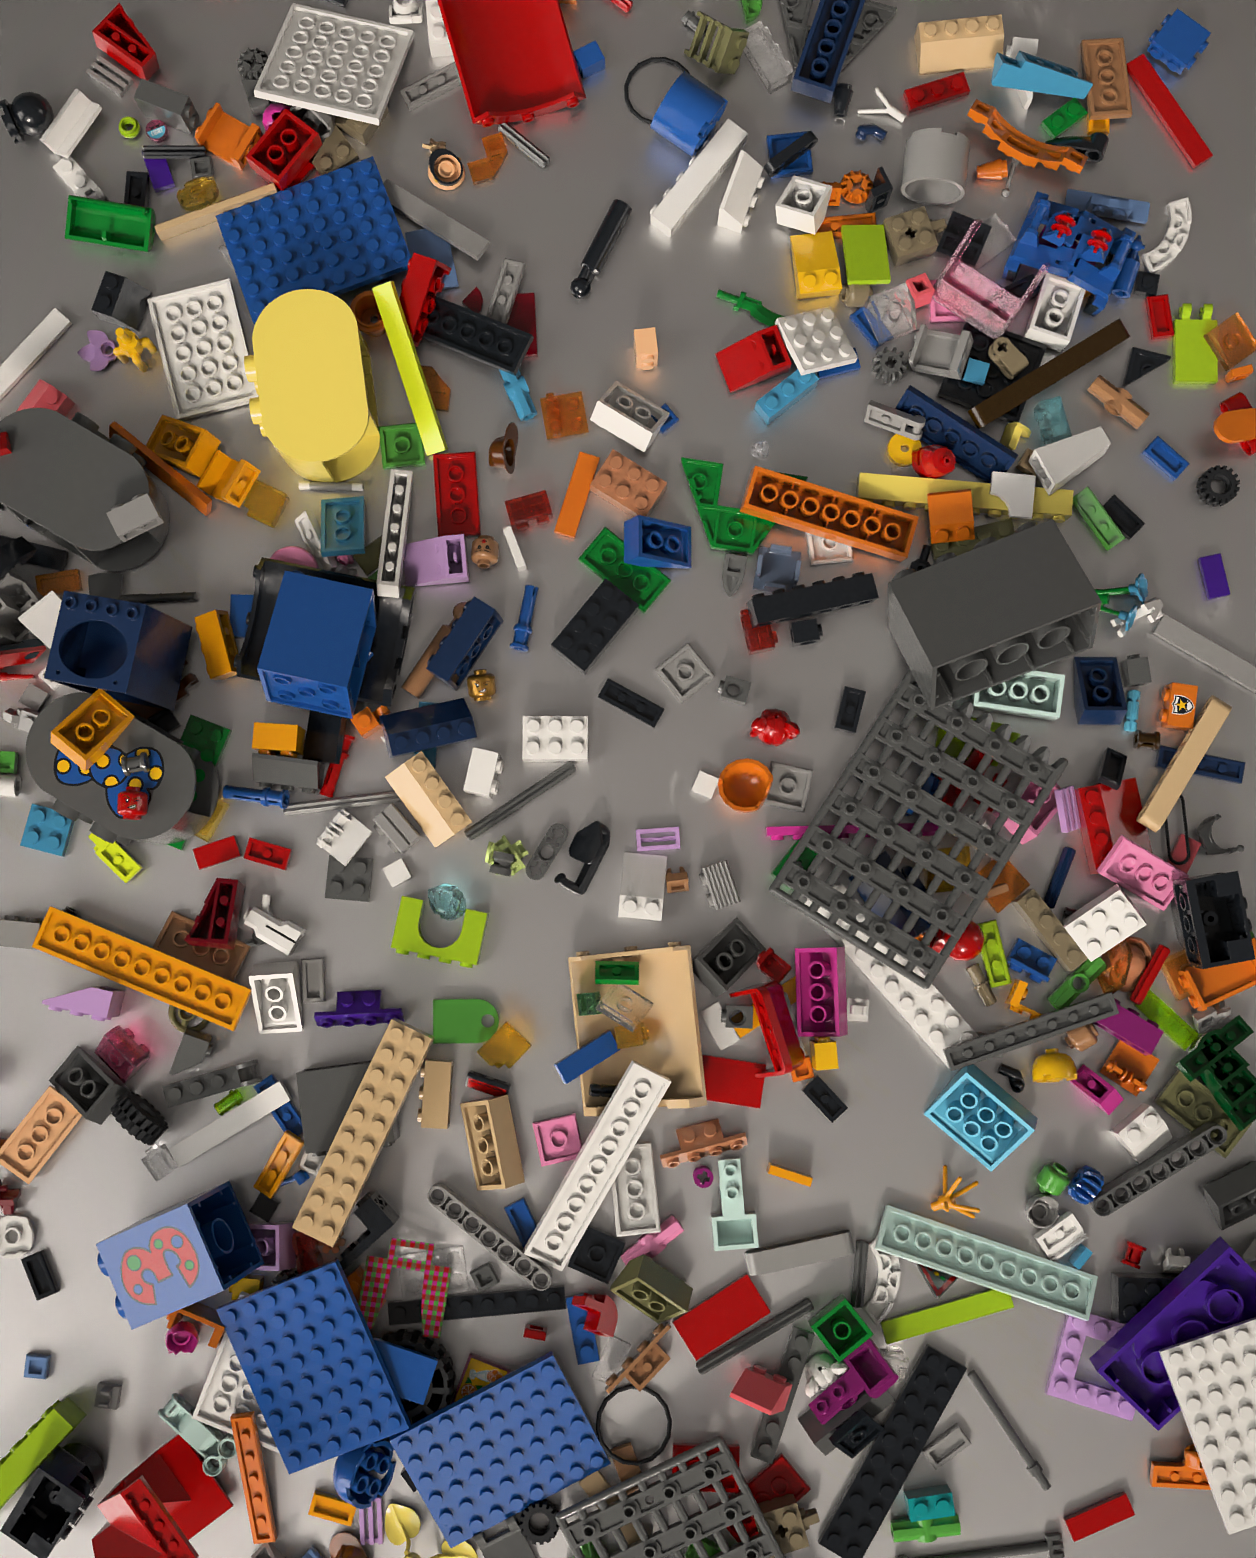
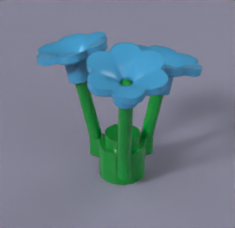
M1140 573L1135 579V584H1129L1127 587L1094 589L1102 602L1100 611L1116 615L1119 619L1125 620V631H1129L1137 615L1138 605L1135 604L1129 612L1123 610L1116 611L1104 607V605L1109 604L1110 595L1123 594L1138 596L1141 605H1143L1145 597L1148 596V582L1144 574Z

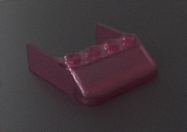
M975 219L934 284L935 291L932 298L989 337L998 338L1007 331L1019 315L1051 265L1049 263L1042 265L1022 298L1015 296L963 262L962 254L983 222L981 219Z

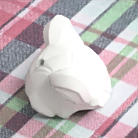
M827 1353L814 1355L804 1367L807 1380L805 1385L806 1395L813 1398L816 1393L825 1391L849 1370L848 1365L843 1360L838 1363Z

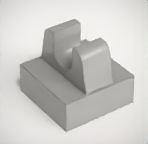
M106 1382L98 1383L94 1407L118 1409L122 1385Z

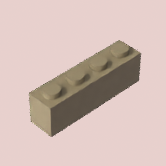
M1027 889L1011 902L1065 971L1072 972L1088 959L1035 889Z

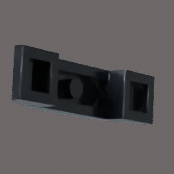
M22 536L0 548V579L18 563L21 565L26 563L38 551Z

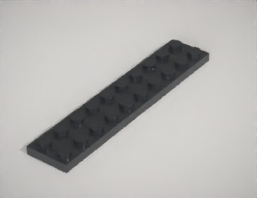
M926 1344L882 1424L885 1430L873 1440L819 1537L818 1543L842 1558L864 1557L966 1372V1366Z

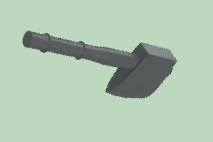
M97 573L88 576L89 595L141 604L197 600L196 592L185 591L183 593L122 595L123 574Z

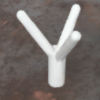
M876 87L875 91L887 109L857 110L859 114L888 113L901 123L906 117L904 113L888 102L879 87Z

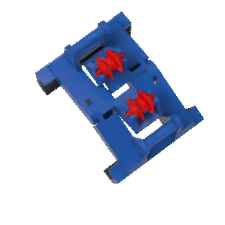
M1037 191L1006 262L1002 278L1014 282L1021 264L1061 277H1067L1066 280L1091 292L1083 312L1094 317L1107 304L1134 241L1136 232L1127 227L1121 231L1088 211L1079 212L1078 208L1049 201L1048 194ZM1040 224L1046 225L1041 238L1057 245V249L1039 244L1038 228ZM1074 240H1078L1079 243L1077 245V248H1070L1073 245ZM1107 256H1109L1106 266L1100 269L1086 262L1092 261L1104 264Z

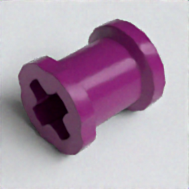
M700 1165L694 1169L693 1178L695 1184L700 1188L709 1187L713 1182V1174L710 1168L706 1165ZM705 1171L709 1178H704L703 1181H700L697 1175Z

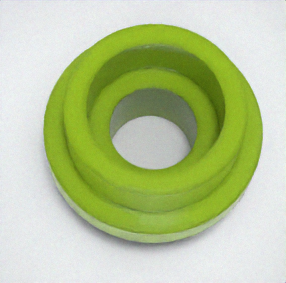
M124 117L120 120L119 131L125 138H134L140 132V124L133 117ZM133 126L131 130L127 131L128 127Z

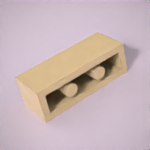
M427 1059L425 1064L421 1065L420 1076L424 1077V1086H420L419 1099L422 1100V1108L418 1109L417 1121L421 1122V1128H449L453 1060Z

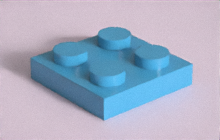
M32 804L20 846L64 857L74 821L51 808Z

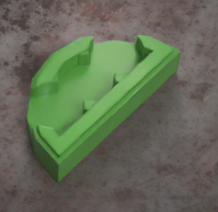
M741 0L747 24L759 16L762 9V0Z

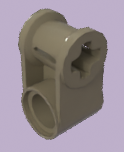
M1006 337L997 338L988 349V356L1008 379H1014L1029 365L1027 358Z

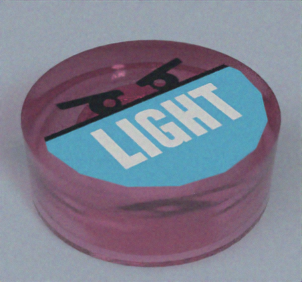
M152 120L146 126V134L152 142L161 143L168 137V129L161 120Z

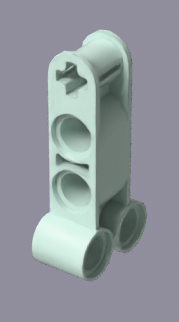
M173 1393L172 1399L163 1409L158 1410L159 1416L205 1458L202 1465L204 1473L208 1476L218 1475L226 1466L228 1459L234 1457L237 1453L234 1436L230 1433L224 1435L217 1428L192 1419L195 1408L181 1395ZM175 1405H177V1406L175 1407V1409L170 1413L171 1409H172ZM226 1441L232 1442L234 1444L235 1449H228L226 1446ZM212 1458L218 1460L219 1467L211 1464Z

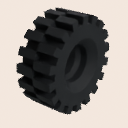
M126 1091L110 1109L112 1115L116 1117L115 1120L121 1124L123 1129H126L131 1136H135V1139L141 1140L142 1143H147V1145H153L169 1127L165 1121L166 1119L160 1115L161 1113L152 1104H149L145 1098H141L139 1094H135L133 1091Z

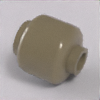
M846 281L842 285L840 299L847 307H865L873 297V289L869 284L848 285Z

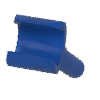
M299 1170L293 1176L284 1179L281 1186L292 1183L295 1180L300 1186L310 1177L306 1171Z

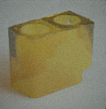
M256 479L243 505L249 509L248 517L275 528L290 499L286 493Z
M507 1021L477 1053L490 1066L495 1065L497 1068H501L503 1065H506L507 1068H511L532 1044Z

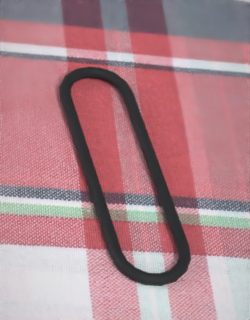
M1180 795L1187 850V857L1184 861L1177 862L1173 860L1167 819L1164 822L1168 858L1175 865L1185 864L1190 858L1185 800L1182 795Z

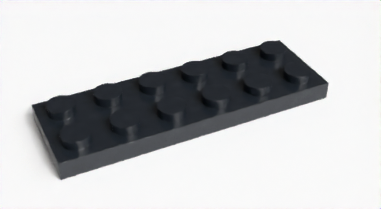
M435 296L436 306L434 311L426 317L428 325L422 338L516 376L534 339L532 334Z

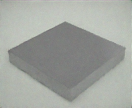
M689 643L655 669L681 703L715 677Z
M771 761L769 771L773 775V783L764 804L804 813L813 770Z

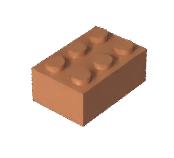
M614 449L590 484L591 492L631 517L637 515L649 517L667 490V482Z

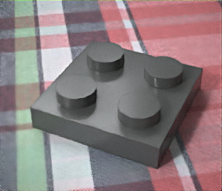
M329 855L325 898L369 902L373 859L353 857L344 866L332 855Z

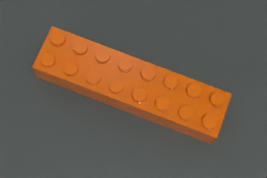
M754 466L751 470L739 510L742 513L899 562L908 558L919 519L918 516L759 466Z

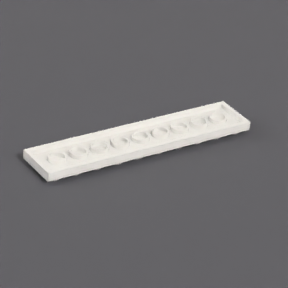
M837 879L833 888L844 894L847 889ZM808 899L804 904L810 907L812 901ZM822 907L817 911L826 918H829L831 915L830 912ZM859 914L856 916L858 922H863L865 917ZM838 919L836 922L837 925L845 930H848L850 927L849 924L841 919ZM821 925L839 947H845L846 955L948 1068L943 1049L979 1037L933 984L928 989L921 988ZM857 931L855 936L865 942L869 939L868 936L860 931ZM878 942L874 946V948L885 955L889 950ZM897 954L893 959L903 966L908 962ZM915 967L913 972L925 978V975Z
M633 1060L631 1061L523 1249L525 1255L563 1271L671 1084L669 1078Z

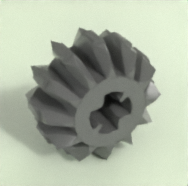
M885 347L883 352L878 351L876 353L877 358L872 360V364L875 365L872 368V372H878L876 379L883 377L884 384L887 383L888 379H890L892 384L896 382V378L901 380L904 377L903 373H906L908 370L905 366L908 359L902 358L904 355L903 351L897 354L896 347H893L891 352L888 347Z

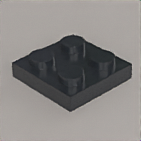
M589 1225L575 1248L568 1267L609 1284L626 1241Z
M861 1408L853 1413L843 1426L836 1428L829 1437V1440L836 1448L853 1459L882 1433L885 1428L877 1419Z

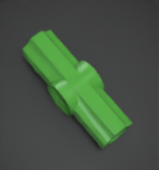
M1100 957L1092 962L1087 959L1073 973L1067 975L1065 981L1047 1000L1057 1010L1069 1006L1081 993L1088 990L1089 985L1108 966ZM1076 977L1081 979V986L1078 989L1073 986V980Z
M955 1513L956 1516L911 1522L909 1518L890 1520L893 1542L917 1540L918 1542L929 1543L937 1540L938 1537L961 1535L958 1514Z

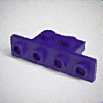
M381 990L337 992L336 1011L314 1013L317 1026L324 1028L339 1025L351 1027L359 1024L368 1026L379 1023L389 1024L393 1018L404 1022L402 1008L381 1009Z

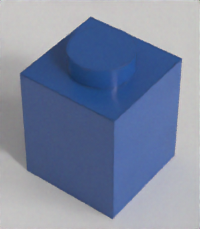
M596 41L573 51L579 73L583 79L605 69V57Z

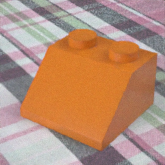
M971 489L927 494L931 544L975 539Z

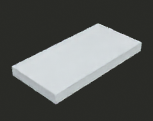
M652 1142L635 1144L612 1184L617 1237L661 1232Z

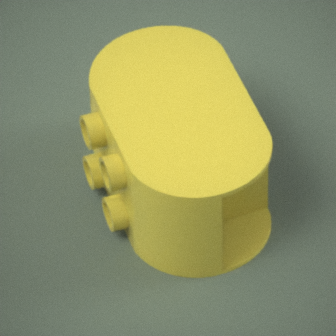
M315 289L295 290L277 297L263 309L255 323L252 334L254 355L244 356L247 379L249 382H254L257 395L259 396L249 399L253 424H259L262 436L270 439L287 465L301 477L312 482H345L353 479L370 467L380 449L379 421L368 345L361 335L354 313L339 297Z

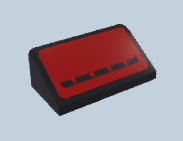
M472 1070L468 1072L465 1082L466 1087L492 1096L507 1095L511 1084Z

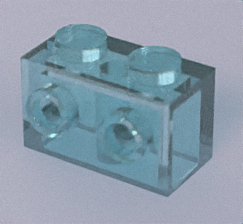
M1060 396L1040 401L1036 405L1034 417L1038 422L1040 437L1044 445L1072 436Z

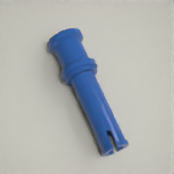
M525 585L518 624H515L513 628L515 631L513 643H510L509 646L512 649L519 651L529 650L527 644L529 635L533 631L530 625L539 590L538 587L534 588L532 585Z
M225 785L222 792L225 799L258 802L266 807L270 805L280 806L281 809H286L290 801L288 790L275 791L269 787L259 790Z

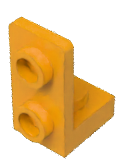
M1015 979L1005 1003L1011 1005L1009 1009L1021 1015L1024 1011L1030 1014L1029 1019L1043 1015L1019 1004L1028 994V989L1026 988L1028 983Z

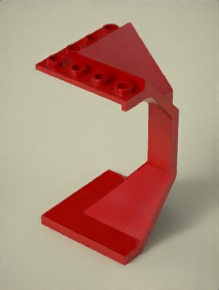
M179 1434L163 1444L116 1484L97 1505L108 1521L92 1539L95 1558H198L199 1555L189 1542V1539L233 1507L234 1504L214 1476H208L204 1473L202 1468L203 1461L195 1449Z

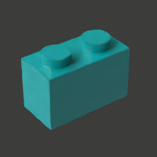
M947 1484L903 1490L906 1513L911 1522L956 1516L952 1492Z

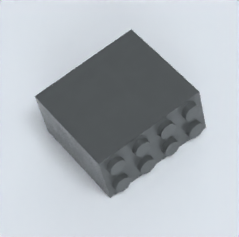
M372 1060L304 1069L296 1073L305 1154L312 1153V1157L326 1155ZM398 1116L383 1147L392 1146V1143H395L400 1137Z

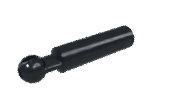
M613 200L581 263L582 270L578 278L571 282L570 289L576 298L587 297L590 293L591 282L595 275L600 274L632 212V208L621 200Z

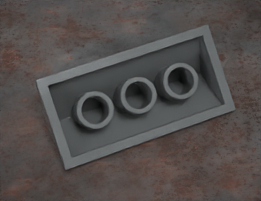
M863 1390L851 1407L840 1410L824 1425L819 1422L811 1409L800 1416L798 1420L814 1445L826 1456L836 1448L829 1440V1437L836 1428L843 1426L853 1413L863 1408L871 1416L875 1417L895 1401L888 1390L876 1399L870 1397Z

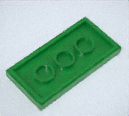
M604 527L578 558V561L603 581L606 578L636 602L642 613L648 610L671 582V579L656 567H641L624 563V541L607 527Z

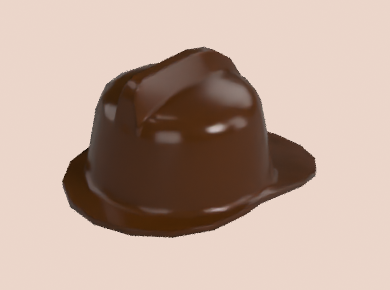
M511 422L506 428L505 436L496 438L489 448V465L495 468H505L509 474L514 472L518 444V429L515 423Z

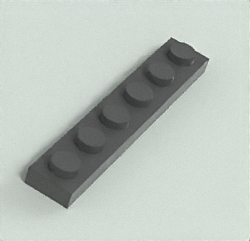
M796 1326L792 1328L777 1374L786 1377V1382L793 1385L784 1411L773 1415L763 1414L750 1453L753 1458L770 1464L773 1463L815 1336L813 1332Z

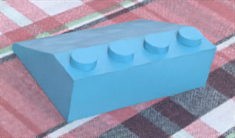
M974 1064L963 1067L924 1112L926 1117L991 1172L1035 1131L1038 1119Z

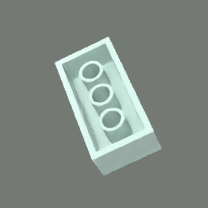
M1031 671L970 695L969 702L973 704L974 710L1055 721L1060 718L1065 675Z

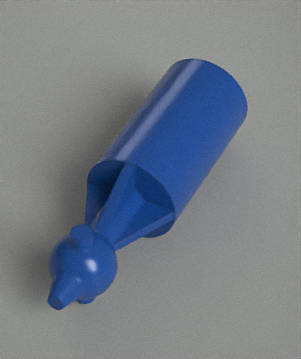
M1141 235L1134 239L1130 247L1131 251L1127 254L1121 272L1115 282L1112 294L1116 297L1129 298L1131 296L1140 267L1138 251L1145 249V245L1141 241Z

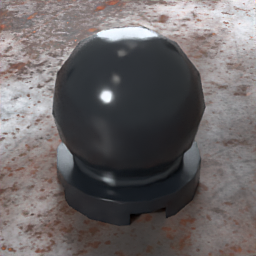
M33 92L21 93L14 98L12 104L8 103L6 99L0 101V108H3L5 114L1 116L10 136H16L15 144L25 141V134L30 136L44 134L53 121L52 107L47 99L40 94Z

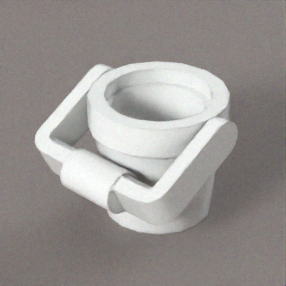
M393 0V5H389L390 24L421 23L423 21L422 3L418 4L417 0Z

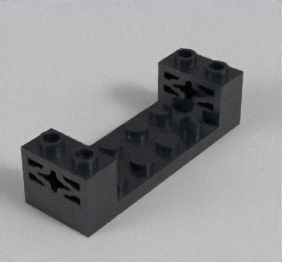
M378 1191L372 1195L368 1192L356 1203L358 1208L353 1213L367 1227V1230L357 1239L359 1242L357 1245L352 1242L340 1254L342 1258L339 1262L343 1270L399 1219V1215ZM297 1268L282 1270L272 1280V1283L277 1284L301 1273Z

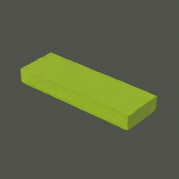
M996 919L977 923L984 934L985 943L981 951V957L987 980L990 981L988 983L990 988L1011 984L1012 981Z

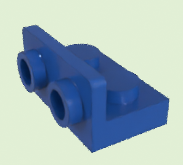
M1017 938L1006 961L1010 964L1009 968L1018 973L1024 971L1030 974L1028 978L1040 984L1041 982H1049L1050 978L1048 976L1057 959Z

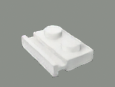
M1070 1210L1057 1218L1052 1226L1043 1228L1033 1235L1048 1256V1259L1054 1262L1088 1238Z

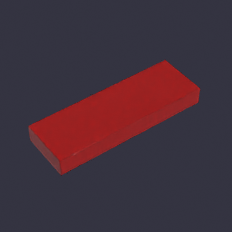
M1123 1491L1063 1519L1072 1540L1076 1542L1130 1518L1135 1513L1127 1494Z

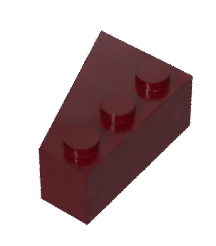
M216 878L204 901L205 904L199 916L197 915L194 920L195 924L184 941L191 946L234 949L245 886L237 879Z

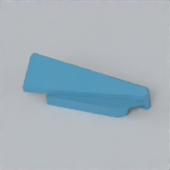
M1022 51L1018 52L1015 59L998 52L995 56L991 80L993 86L1084 99L1093 86L1091 81L1077 77L1078 72L1072 68Z

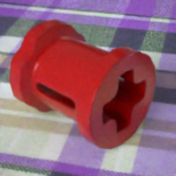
M1127 1241L1128 1248L1125 1257L1120 1262L1140 1269L1141 1266L1139 1264L1143 1252L1147 1248Z

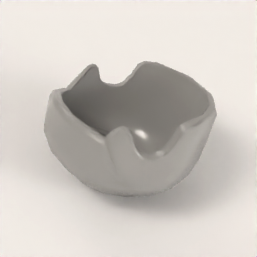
M1038 1194L1032 1196L1026 1204V1217L1033 1226L1044 1229L1048 1228L1059 1218L1058 1206L1060 1204L1050 1195Z

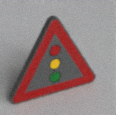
M916 1263L933 1296L937 1299L958 1279V1277Z

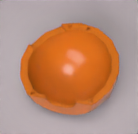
M749 758L735 760L728 764L720 773L718 781L719 794L725 804L733 810L743 813L755 812L762 807L770 792L773 775L767 766L757 760Z

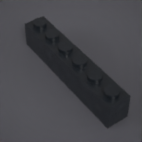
M858 572L852 574L851 578L845 579L844 576L833 578L832 582L828 583L820 580L812 583V586L797 585L792 587V590L786 592L784 589H778L773 591L772 595L765 596L764 593L753 595L752 599L746 603L753 629L872 603L879 596L873 574Z

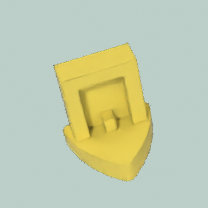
M1019 422L1009 423L1005 426L1000 443L1010 450H1015L1020 436L1029 438L1031 431Z

